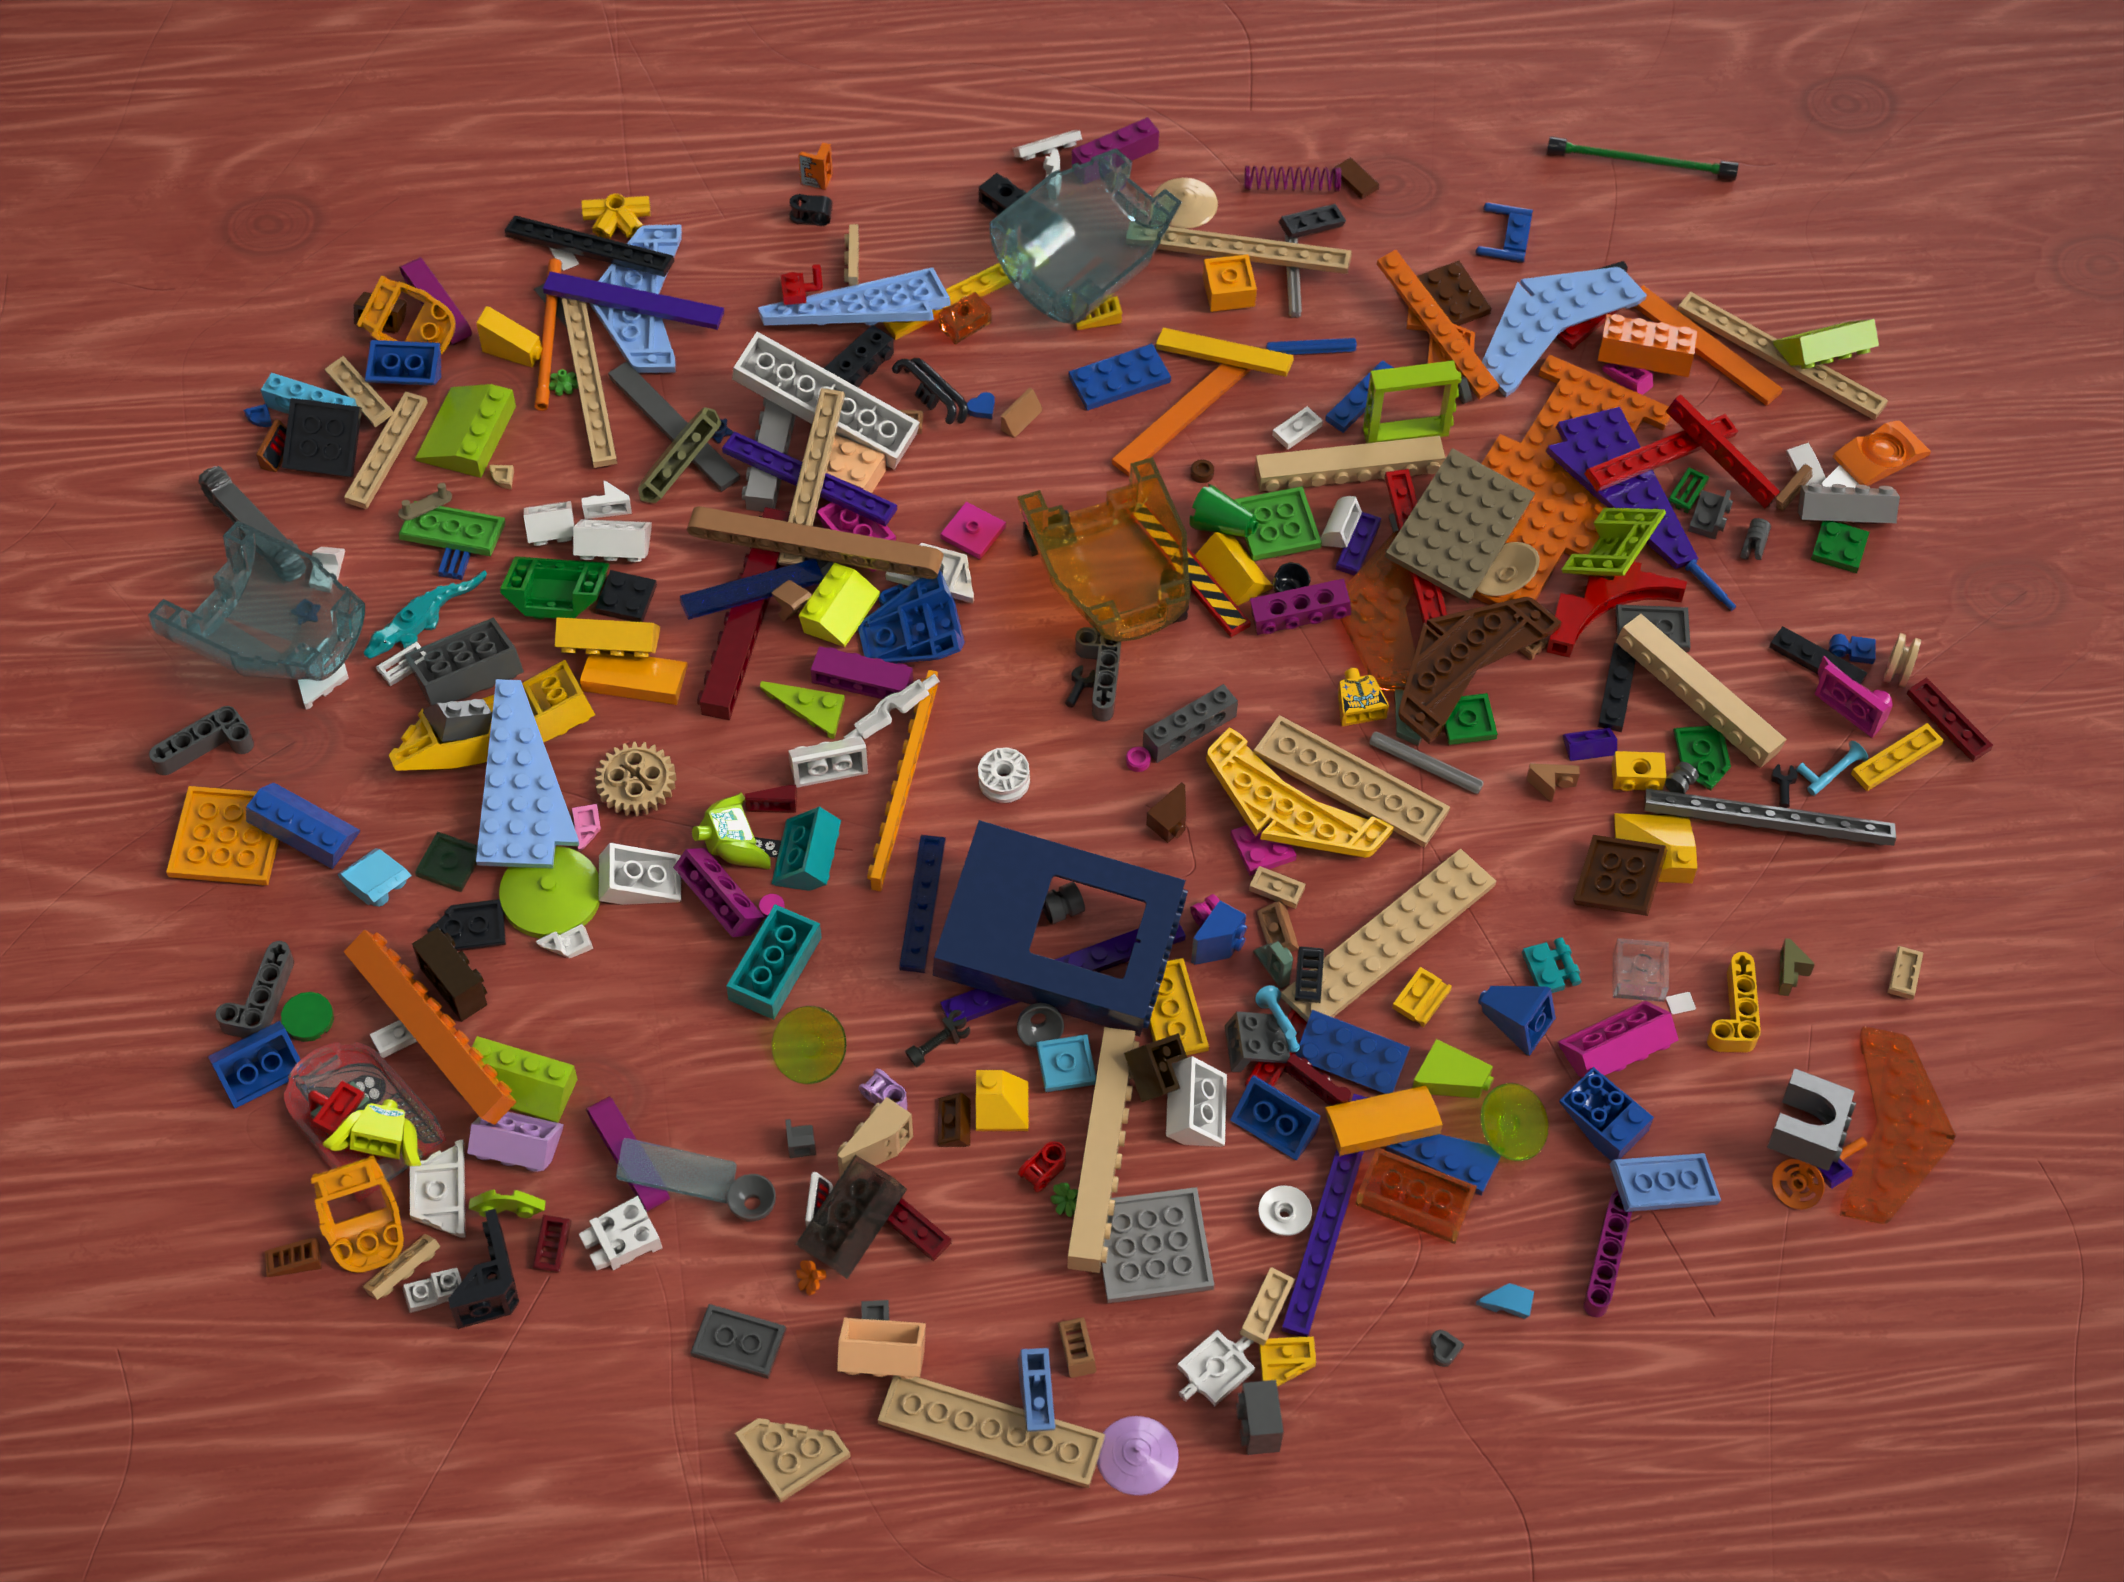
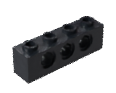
M995 173L979 186V202L1044 249L1062 234V219L1060 216L1048 210L1040 201L1030 197L1026 191L1012 184L1008 178Z

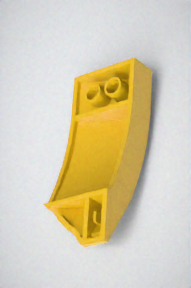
M566 660L522 683L543 743L556 736L565 734L569 729L578 724H583L595 716L591 705ZM494 695L483 698L491 712H493ZM422 708L418 714L420 718L415 725H410L401 737L403 743L399 748H393L389 754L396 771L452 769L485 763L488 757L491 724L488 734L465 740L441 742L423 714Z

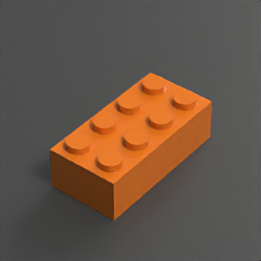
M1606 314L1598 361L1689 378L1695 353L1697 331L1688 327L1669 326L1666 323L1647 322L1640 318L1631 319L1618 314Z

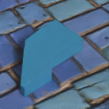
M1508 1283L1477 1300L1476 1305L1493 1312L1503 1310L1525 1319L1530 1316L1534 1291Z

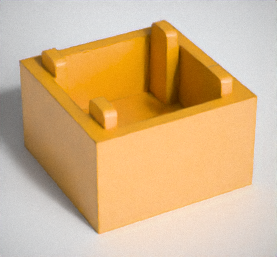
M1249 254L1204 259L1203 281L1211 312L1255 307L1257 288Z

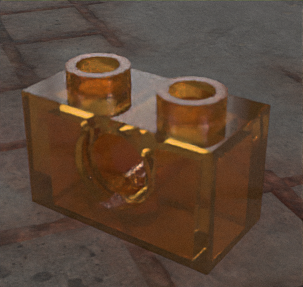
M976 292L962 297L958 302L950 307H945L939 313V328L955 345L992 323L991 307Z

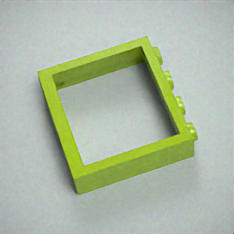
M1454 360L1371 371L1362 428L1366 443L1449 436L1450 426L1454 425L1455 399L1459 397L1458 384L1462 380L1461 372L1456 370ZM1445 385L1440 416L1380 423L1384 393Z

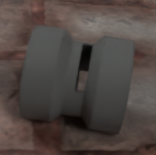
M1680 762L1674 768V773H1670L1667 776L1665 786L1670 792L1685 794L1689 790V785H1693L1699 778V774L1691 764Z

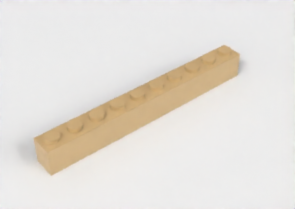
M1104 1027L1068 1252V1269L1100 1273L1101 1263L1107 1262L1108 1247H1104L1105 1239L1110 1240L1112 1224L1107 1223L1108 1216H1113L1115 1209V1200H1111L1112 1192L1117 1193L1119 1177L1115 1176V1169H1121L1122 1154L1118 1153L1119 1146L1124 1147L1126 1131H1122V1124L1128 1123L1129 1108H1125L1126 1101L1131 1102L1133 1086L1128 1085L1129 1079H1133L1124 1053L1139 1047V1042L1135 1041V1031Z

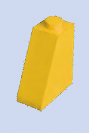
M485 307L476 322L482 352L532 368L536 360L540 359L543 349L539 336L491 307Z

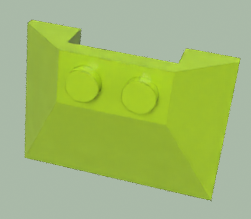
M1603 508L1594 521V526L1600 538L1589 554H1572L1561 569L1562 572L1581 576H1624L1665 516V509Z

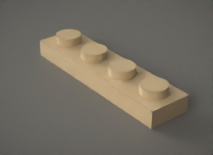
M344 356L325 368L327 374L348 397L355 399L358 407H362V413L375 428L394 414L386 402L368 382H365V379Z

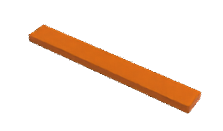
M1644 285L1640 287L1647 296L1643 302L1634 306V308L1654 323H1666L1669 326L1688 327L1696 330L1695 353L1764 405L1768 406L1782 393L1783 388L1647 287Z
M1222 363L1112 459V464L1127 476H1131L1252 369Z

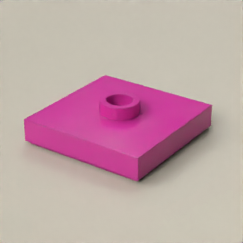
M965 502L940 536L942 540L981 559L1006 528V522Z

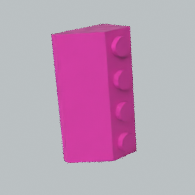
M1643 1001L1558 1041V1044L1577 1075L1583 1078L1593 1067L1604 1076L1613 1071H1621L1626 1068V1065L1634 1061L1644 1060L1649 1054L1657 1050L1669 1048L1670 1044L1679 1039L1671 1013L1652 1003Z

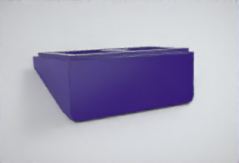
M1611 728L1563 734L1564 744L1570 761L1613 756L1615 751H1617V738Z

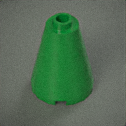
M1208 484L1209 488L1204 486L1200 490L1192 508L1196 509L1194 516L1190 515L1189 518L1191 528L1241 537H1249L1250 534L1253 535L1258 527L1256 515L1211 484Z

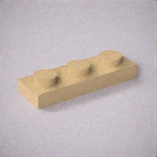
M858 224L849 225V234H845V247H849V251L844 252L845 265H848V269H844V282H849V286L858 285L859 229Z
M424 1234L362 1287L368 1295L377 1300L386 1297L393 1291V1287L399 1281L409 1278L414 1273V1269L422 1262L430 1260L435 1255V1251L441 1246L435 1238Z
M1270 1267L1239 1334L1264 1346L1295 1279Z

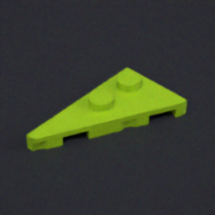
M761 681V691H764L768 697L773 700L776 698L785 704L786 709L798 717L807 720L808 724L814 728L817 726L825 731L829 738L835 739L845 702V695Z

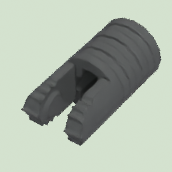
M1761 518L1751 520L1740 558L1748 559L1751 549H1755V559L1762 560L1771 530V524L1767 520Z

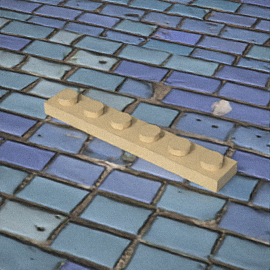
M405 391L393 412L394 414L390 417L344 496L346 503L368 509L428 404L426 397Z

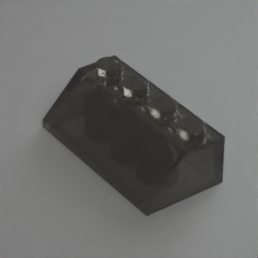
M855 1155L795 1245L831 1270L848 1279L907 1188L891 1175Z

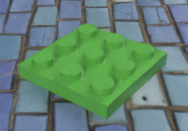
M1303 486L1235 499L1237 503L1256 515V521H1258L1256 532L1253 535L1250 534L1249 537H1245L1253 561L1321 548L1322 542Z

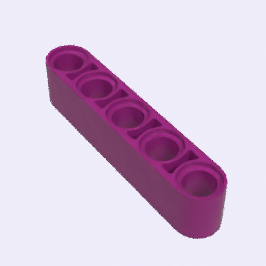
M421 257L399 267L408 285L428 292L429 295L447 306L454 315L456 327L449 343L450 345L472 336L468 322Z
M608 1096L586 1108L594 1127L634 1194L639 1197L645 1211L648 1212L670 1200L667 1189L613 1099Z
M1618 1190L1612 1193L1606 1208L1584 1299L1585 1312L1597 1318L1606 1314L1611 1302L1632 1211L1625 1212L1624 1209L1616 1207V1203L1622 1204ZM1609 1227H1616L1620 1232H1613ZM1603 1251H1612L1615 1256H1608ZM1598 1274L1606 1275L1609 1280L1600 1279ZM1592 1298L1601 1299L1603 1304L1594 1303Z

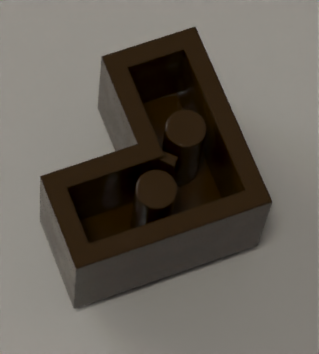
M1179 1033L1124 1053L1142 1102L1180 1089L1172 1063L1188 1057Z

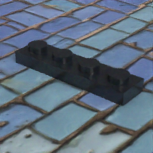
M1784 626L1781 627L1769 646L1774 651L1818 674L1822 658L1825 656L1837 668L1859 684H1862L1867 675V672Z
M1614 643L1598 727L1611 728L1613 731L1622 732L1636 659L1617 643Z

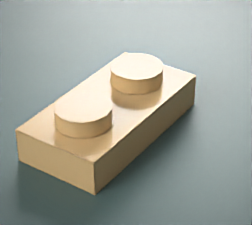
M1259 866L1249 886V891L1274 901H1280L1282 904L1296 909L1306 884Z

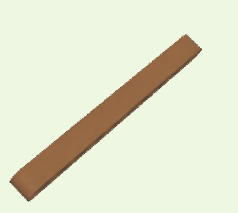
M699 506L693 509L687 527V532L690 535L701 539L926 579H936L938 577L944 556L940 550L933 547Z

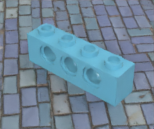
M275 373L270 374L261 388L267 407L289 414L291 398L357 406L353 398Z

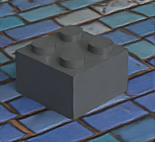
M1276 1380L1243 1383L1242 1393L1237 1394L1238 1403H1236L1237 1419L1241 1420L1242 1428L1240 1429L1241 1446H1246L1247 1455L1280 1452L1284 1431Z

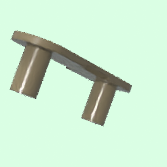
M439 483L437 492L428 495L418 502L410 504L409 500H403L398 516L404 521L412 520L452 500V493L446 490L445 483Z

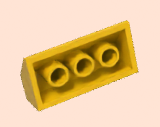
M556 617L555 647L561 648V653L576 654V649L586 650L585 654L600 655V651H610L611 656H624V652H634V657L648 658L649 653L655 654L660 626L649 622Z

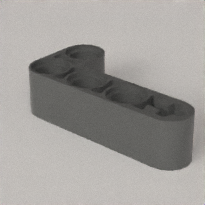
M1083 627L1076 633L1075 651L1081 658L1097 660L1092 715L1096 720L1105 722L1114 715L1121 656V635L1112 629Z
M223 706L151 748L149 756L158 774L169 775L226 741L232 750L238 754L250 752L254 747V741L247 724L237 711L231 706Z
M276 941L268 946L245 1006L224 1003L217 1008L216 1019L225 1034L246 1038L271 1025L294 966L293 956L285 942ZM276 977L274 980L268 981L270 978ZM267 1000L265 1003L259 1004L260 1001ZM229 1017H234V1018H233L232 1020H230V1021H225V1020L228 1019ZM254 1022H259L255 1026H250Z

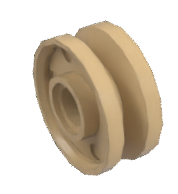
M1900 633L1891 652L1883 681L1890 683L1893 676L1899 674V686L1905 688L1918 656L1921 639L1915 638L1910 647L1905 646L1906 634Z

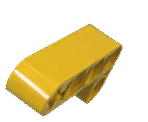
M1738 952L1733 955L1727 969L1731 1020L1722 1019L1715 1021L1707 1037L1708 1046L1717 1052H1750L1755 1048L1761 1032L1755 962L1750 954ZM1739 989H1744L1746 993L1739 991ZM1740 1011L1746 1012L1749 1015H1743ZM1716 1034H1722L1725 1036V1038H1721ZM1742 1034H1746V1035L1750 1036L1751 1038H1750V1039L1745 1038V1037H1743Z

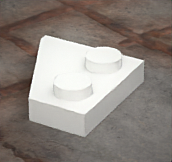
M342 654L294 667L306 709H310L313 706L312 702L321 695L327 696L333 691L334 687L341 685L349 679Z

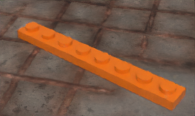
M1394 250L1379 258L1377 266L1449 361L1454 360L1456 370L1467 378L1469 387L1480 400L1498 390V382L1399 252Z

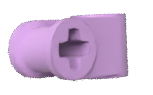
M875 1069L873 1071L874 1075L865 1084H861L858 1087L860 1093L875 1105L877 1103L881 1104L888 1097L891 1100L900 1099L896 1104L907 1110L908 1104L905 1089L881 1069Z

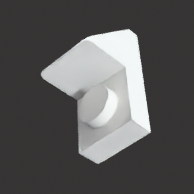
M604 481L605 495L581 498L585 519L632 514L629 496Z
M319 547L312 552L315 565L310 581L311 588L336 589L345 554L344 549Z

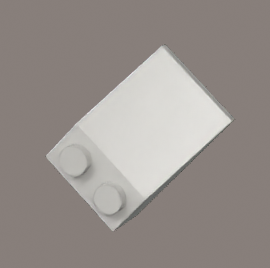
M609 843L599 855V901L621 905L680 902L681 876L673 867L681 855Z

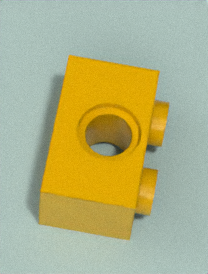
M1615 751L1612 761L1613 789L1632 791L1646 790L1647 788L1662 791L1666 781L1665 753Z

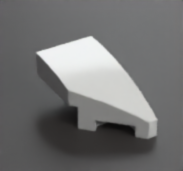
M583 924L560 935L555 931L536 941L540 947L567 958L578 956L593 949Z

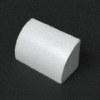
M1345 496L1337 500L1320 538L1321 546L1347 548L1362 514L1356 496Z

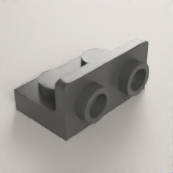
M1702 490L1688 531L1716 539L1718 531L1723 532L1727 518L1723 517L1724 513L1729 514L1733 504V500L1729 499L1731 491L1727 490L1725 497Z

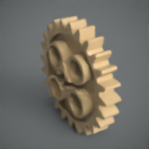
M633 742L632 748H628L624 743L623 750L620 751L614 747V755L606 753L607 761L600 760L601 768H596L597 777H595L597 793L600 794L602 802L606 801L608 808L615 805L616 813L624 809L625 816H628L630 811H634L635 815L638 816L639 811L643 810L647 815L649 813L648 808L650 807L657 811V803L665 805V797L671 798V790L676 788L675 781L677 779L674 764H671L670 756L665 757L663 749L658 752L656 751V745L647 749L646 742L641 747H637L636 742Z

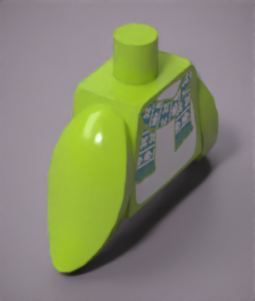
M741 792L712 804L705 811L700 826L693 827V839L695 841H705L708 851L712 855H719L728 863L739 866L770 869V857L763 849L756 846V840L742 808L745 797Z

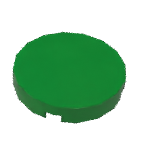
M314 992L300 993L292 997L284 1005L281 1012V1023L287 1033L293 1039L303 1042L319 1039L320 1035L325 1032L327 1033L331 1029L334 1021V1011L328 999Z

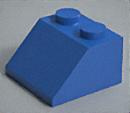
M1219 900L1193 938L1191 963L1197 965L1231 958L1235 950L1239 952L1246 940L1244 938L1247 930L1245 925L1246 914Z

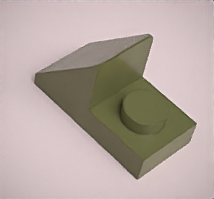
M1785 938L1780 950L1778 995L1789 996L1792 987L1797 986L1798 975L1810 976L1815 966L1813 961L1788 938Z

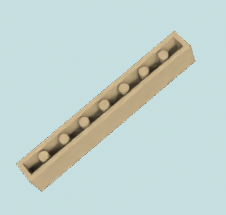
M1440 436L1256 455L1255 473L1259 492H1273L1301 486L1319 487L1327 484L1385 479L1386 472L1409 469L1410 476L1436 474L1445 460V454Z
M1640 614L1622 628L1616 643L1711 724L1714 729L1720 731L1725 738L1742 751L1751 761L1761 768L1779 753L1787 739L1646 617Z

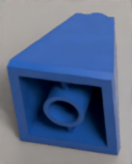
M1490 986L1488 991L1484 990L1480 994L1478 1000L1482 1007V1012L1518 1048L1529 1056L1556 1019L1551 988L1547 986Z

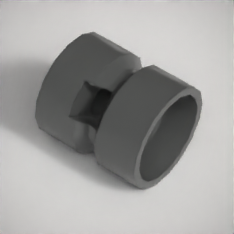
M1070 882L1060 886L1058 892L1054 889L1048 891L1042 909L1049 923L1053 925L1065 920L1067 914L1073 917L1085 912V904L1077 885L1074 882Z

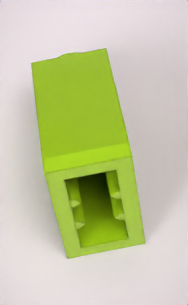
M1436 1039L1414 1079L1412 1088L1426 1085L1431 1095L1479 1098L1483 1090L1488 1092L1494 1080V1077L1491 1076L1493 1066Z

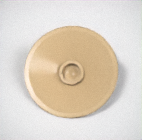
M1176 178L1163 183L1156 189L1152 197V208L1156 216L1164 223L1176 228L1188 229L1199 227L1210 221L1217 211L1218 200L1214 191L1207 184L1192 178Z
M1505 543L1477 588V591L1489 596H1501L1522 588L1534 577L1538 570L1540 562L1538 552L1526 543Z

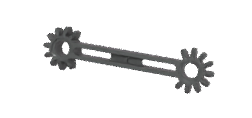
M214 466L204 470L199 475V484L204 492V496L215 507H219L274 565L279 576H282L286 581H292L307 572L306 558L297 544H294L290 539L288 540L232 482L231 477L227 475L225 470L220 466Z

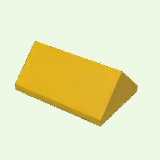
M1215 532L1195 554V557L1237 606L1273 588L1271 582L1233 535Z

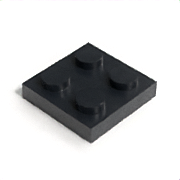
M610 570L596 606V614L632 622H643L657 587L656 580Z

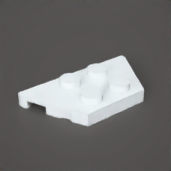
M921 543L920 545L936 548L944 554L941 563L943 576L952 597L973 603L974 592L972 590L967 555ZM886 572V580L907 586L919 579V577Z
M458 1140L455 1142V1146L441 1153L439 1150L430 1155L428 1159L421 1160V1166H410V1217L414 1221L460 1238H466L464 1141Z

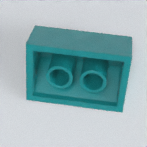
M820 806L787 819L771 884L807 891L827 885L830 877L831 863L835 855L836 841L839 837L841 820Z

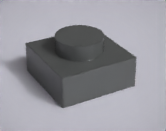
M889 1300L861 1301L862 1319L889 1321Z

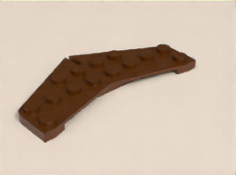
M1521 597L1428 619L1427 624H1423L1398 712L1400 720L1430 744L1440 734L1478 669L1552 635L1561 627L1562 622L1531 597Z

